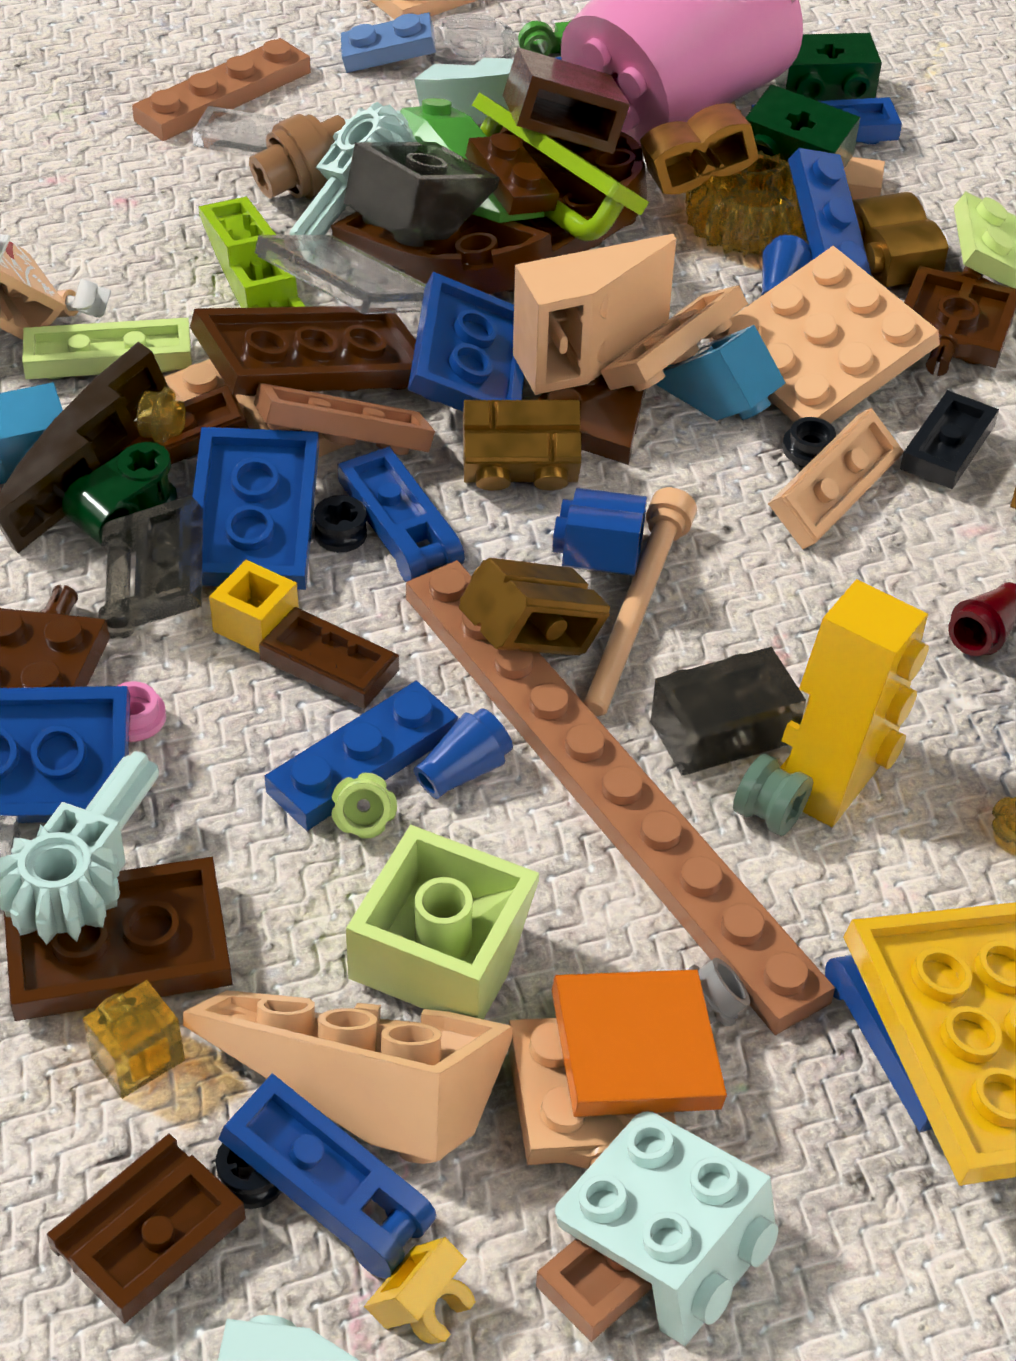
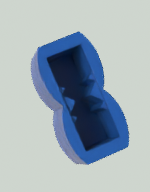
M576 488L573 500H562L560 516L556 517L552 552L563 554L562 567L635 576L643 540L647 496Z

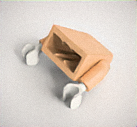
M0 234V329L23 340L24 327L50 326L56 318L75 316L78 312L97 318L104 315L111 294L110 289L98 287V284L80 279L76 292L70 289L55 290L32 256L23 248L10 242L11 236Z

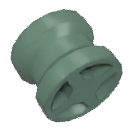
M766 753L761 754L751 764L742 778L733 801V810L745 818L756 815L766 821L769 831L779 836H784L794 826L803 812L812 791L813 779L802 772L790 774L780 768L776 758Z

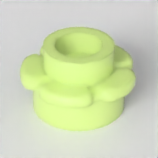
M365 772L359 774L358 778L355 779L346 777L337 784L332 794L335 807L332 809L331 814L340 830L364 839L376 837L384 832L386 823L393 820L396 815L397 800L395 794L387 790V783L382 777ZM362 799L368 800L370 808L367 811L359 810L357 807L358 801Z

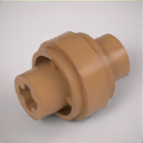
M296 114L275 124L272 132L266 136L267 149L249 157L251 173L261 192L269 199L285 191H288L297 199L304 196L307 199L316 197L328 181L316 166L335 142L333 135L342 129L346 124L345 120L341 116L335 115L320 122L313 115L308 114L304 116Z

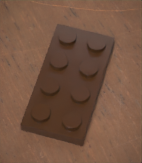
M390 305L194 309L190 329L232 395L255 396L259 382L309 392L334 390L355 392L359 389L383 388L403 390L409 385L416 339Z

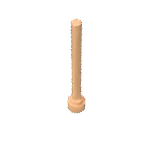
M673 487L659 489L654 493L646 512V521L651 534L583 702L595 716L605 715L608 711L673 541L686 535L691 529L697 513V505L692 496L681 489Z

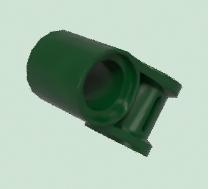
M141 442L127 447L120 455L90 474L78 478L70 485L62 501L64 515L107 549H117L125 545L134 535L157 520L168 516L175 510L178 504L176 488L169 482L167 475L171 468L169 452L164 446L153 442ZM135 462H136V464H137V470H136V471H135V466H134V463H135ZM159 492H161L162 500L159 499Z

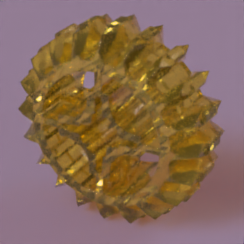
M761 150L758 153L759 158L745 170L729 176H710L702 185L686 192L687 224L694 227V236L706 238L707 246H722L724 254L736 251L742 253L744 258L748 254H758L762 258L765 247L781 235H794L804 241H808L789 162L782 159V154L768 156L764 155Z

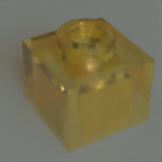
M148 980L125 993H117L108 997L99 1004L95 1011L83 1017L91 1059L122 1099L185 1061L179 1020Z

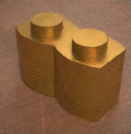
M729 103L706 107L694 114L687 122L674 121L661 124L648 131L639 140L649 174L662 193L668 195L691 191L706 182L710 176H729L750 167L759 158L751 124L734 104Z
M901 192L852 200L871 274L884 287L912 283L919 266L944 271L949 249L947 240L940 227L934 221L927 219L922 204L911 192Z

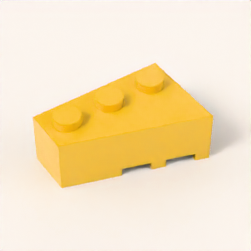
M858 579L852 583L822 619L799 690L809 694L806 710L801 724L791 720L786 725L781 740L791 746L792 750L790 756L780 768L790 774L802 772L813 779L812 791L803 812L832 828L879 767L882 766L890 769L900 755L906 740V735L899 732L900 725L908 717L917 697V691L910 688L911 681L920 671L929 650V645L922 642L928 613Z

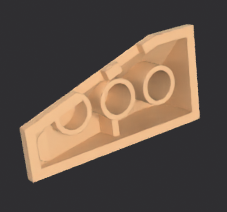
M229 990L223 991L183 1011L184 1027L266 1079L273 1073L326 1117L368 1144L399 1152L402 1159L419 1164L433 1163L441 1160L475 1134L512 1042L513 1026L449 1011L423 1009L420 1023L381 1019V1005L357 1003L354 1009L341 1008L317 1013L315 1012V1002L310 998Z

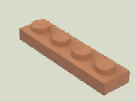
M281 38L267 41L259 48L241 56L231 57L227 62L202 73H196L188 80L168 89L156 91L150 97L132 104L134 122L160 140L165 141L311 73L310 56Z

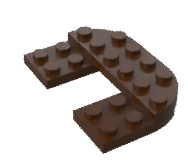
M503 127L500 132L509 135H515L505 127ZM621 131L614 154L550 136L647 200L646 171L642 148L628 134ZM515 135L560 193L558 200L585 219L589 220L592 218L606 195ZM402 184L400 187L372 201L370 205L367 204L332 224L331 230L334 244L355 251L359 255L368 256L392 265L396 269L405 270L407 285L410 290L424 293L431 274L436 272L487 294L503 291L514 293L516 264L587 251L590 248L597 247L612 234L623 227L633 224L639 214L624 206L615 223L606 234L596 240L583 241L575 238L545 216L542 218L499 223L453 208V200L435 197L426 200L415 196L414 187Z

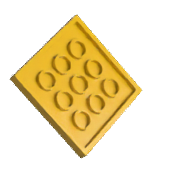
M1016 902L852 919L843 938L958 1185L962 1186L1016 1177Z

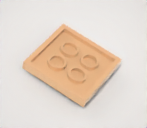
M835 246L827 249L731 317L732 326L729 329L709 338V342L755 325L786 382L769 395L768 399L793 422L804 417H817L828 421L830 424L940 345L939 330Z

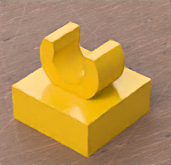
M446 1237L414 1246L406 1254L404 1260L393 1274L382 1283L364 1307L385 1329L410 1323L415 1335L423 1342L428 1344L445 1342L451 1334L436 1318L435 1305L439 1298L445 1300L456 1313L470 1310L476 1303L471 1290L461 1281L452 1279L467 1259Z

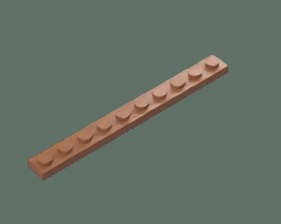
M458 560L407 581L406 600L707 956L711 960L713 958L721 959L737 974L749 994L751 1008L774 1035L781 1033L832 1003L835 987L544 657L539 652H526L519 649L515 651L495 649L480 632L481 626H474L459 609V600L468 587L472 576Z

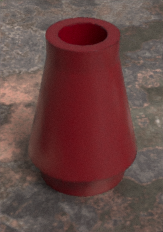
M1011 582L1003 583L994 590L964 600L955 606L951 614L948 631L953 644L961 652L970 656L992 655L1002 648L1016 624V584Z

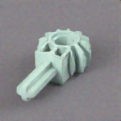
M376 102L367 110L359 108L356 115L351 119H345L346 124L341 130L334 133L333 138L335 142L316 166L328 181L290 230V239L304 251L311 252L314 250L351 200L370 205L381 189L387 185L388 180L395 174H400L402 166L413 158L410 151L414 149L417 143L412 134L413 131L408 126V121L401 112L396 111L390 104L383 106Z
M135 751L130 756L123 757L86 809L61 802L43 827L40 824L36 838L28 840L14 837L13 848L11 849L12 854L0 858V909L5 912L6 917H11L13 926L17 928L20 936L37 930L38 935L47 945L57 933L67 932L77 942L82 926L89 925L103 928L106 910L117 907V899L120 895L117 877L126 863L121 830L159 775L158 766L150 761L145 753Z

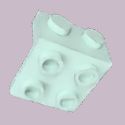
M649 1111L637 1114L555 1207L557 1224L562 1230L652 1284L659 1330L684 1346L689 1343L704 1323L710 1325L719 1319L730 1301L734 1285L750 1266L758 1267L768 1258L778 1236V1226L775 1224L771 1177L660 1115Z

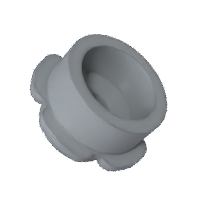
M713 958L702 968L695 964L692 965L688 970L698 969L710 1024L717 1020L725 1026H733L736 1023L735 1019L738 1018V1013L750 1005L749 994L740 978L729 965L719 958Z

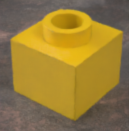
M245 560L209 596L213 632L260 653L259 644L294 607L299 608L297 582L249 560Z

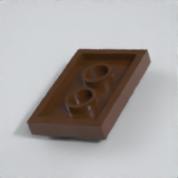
M213 856L120 871V875L117 877L120 890L117 907L106 910L103 928L89 925L82 926L77 942L67 932L57 933L47 945L38 935L37 930L20 936L17 928L13 926L11 917H6L4 912L10 1004L14 1020L21 1021L232 986L231 967Z

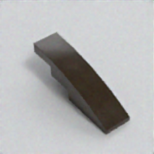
M139 341L93 379L52 421L18 463L1 489L0 530L11 548L17 553L21 552L65 517L62 511V501L70 485L78 478L90 474L104 465L137 439L140 434L134 420L171 392L153 352Z

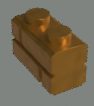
M464 400V483L476 482V486L480 489L497 491L508 488L511 482H534V486L538 489L553 491L565 488L568 482H578L582 458L579 400Z
M488 558L482 561L481 565L474 571L468 587L459 600V609L474 626H481L480 632L495 649L515 651L519 649L526 652L580 656L587 652L610 615V606L595 590L588 589L589 584L573 568Z

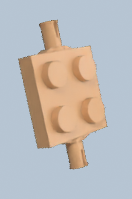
M557 1019L509 1020V1025L513 1026L512 1042L508 1052L527 1165L566 1163L580 1168H589L637 1114L574 1117ZM674 1112L656 1113L676 1124Z

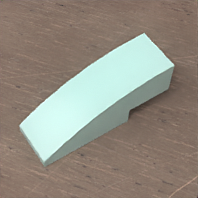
M483 58L475 65L433 64L414 79L419 104L422 106V100L428 98L446 99L452 102L451 107L469 115L476 124H482L487 115L473 107L472 103L480 92L509 110L503 97V92L514 59Z

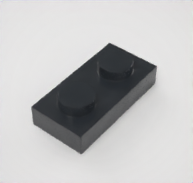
M947 390L904 450L900 469L919 476L926 481L953 489L995 427L999 409Z

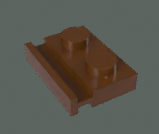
M168 1133L47 1233L50 1249L57 1256L61 1255L72 1266L73 1272L125 1324L246 1219L244 1203L193 1155L188 1156L177 1145V1140Z

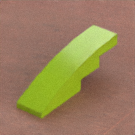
M247 196L198 206L199 216L212 248L241 308L306 307L298 297L296 276L279 254L277 235Z

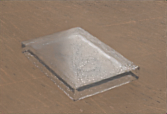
M333 235L258 236L255 253L258 254V257L363 314L421 312L425 283Z

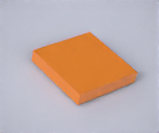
M698 969L555 975L551 990L574 1117L639 1114L646 1111L664 1113L722 1110L727 1093Z

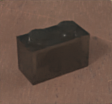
M771 646L746 654H736L727 659L692 669L677 670L669 675L655 678L650 722L681 776L788 746V744L781 741L786 725L791 720L801 724L806 699Z

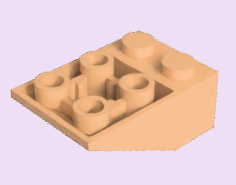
M674 234L515 265L513 356L535 395L590 383L602 374L601 370L669 320L676 237Z

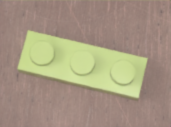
M189 317L24 327L22 363L25 379H60L71 376L99 375L138 341L153 352L161 372L185 369L192 365Z

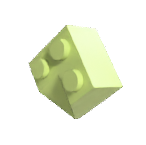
M410 824L346 927L348 979L423 1009L449 1011L484 1019L508 976L539 882V873Z

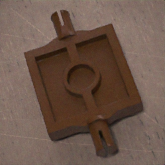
M919 266L904 303L939 330L940 345L931 351L926 362L927 371L934 375L937 364L940 362L937 376L945 375L949 370L952 357L961 359L969 364H981L996 368L1016 314V289L995 284L983 278V274L967 266L964 267L963 272H945Z
M61 585L55 586L45 608L40 612L0 608V688L87 687L111 637L106 619L69 615L78 600V594L67 585H64L63 590Z

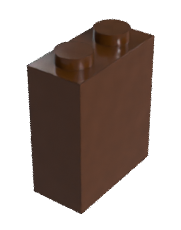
M517 47L503 92V97L516 126L614 154L630 103L612 76Z

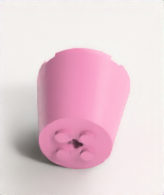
M590 0L566 26L561 39V57L563 61L612 76L630 103L621 131L634 138L640 144L639 140L642 136L661 124L674 121L687 122L700 110L716 104H730L784 73L793 64L800 51L803 36L801 6L799 0Z

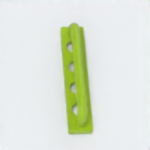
M480 92L476 96L472 106L487 115L480 127L487 137L500 133L502 128L505 127L606 195L597 212L589 220L558 200L555 211L544 212V216L577 239L592 241L599 239L609 231L624 206L640 216L643 214L649 201L550 136L516 126L510 110Z

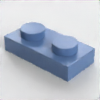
M430 12L420 15L404 14L397 17L394 21L376 25L360 24L353 27L350 31L342 32L341 53L346 73L436 53L434 28Z

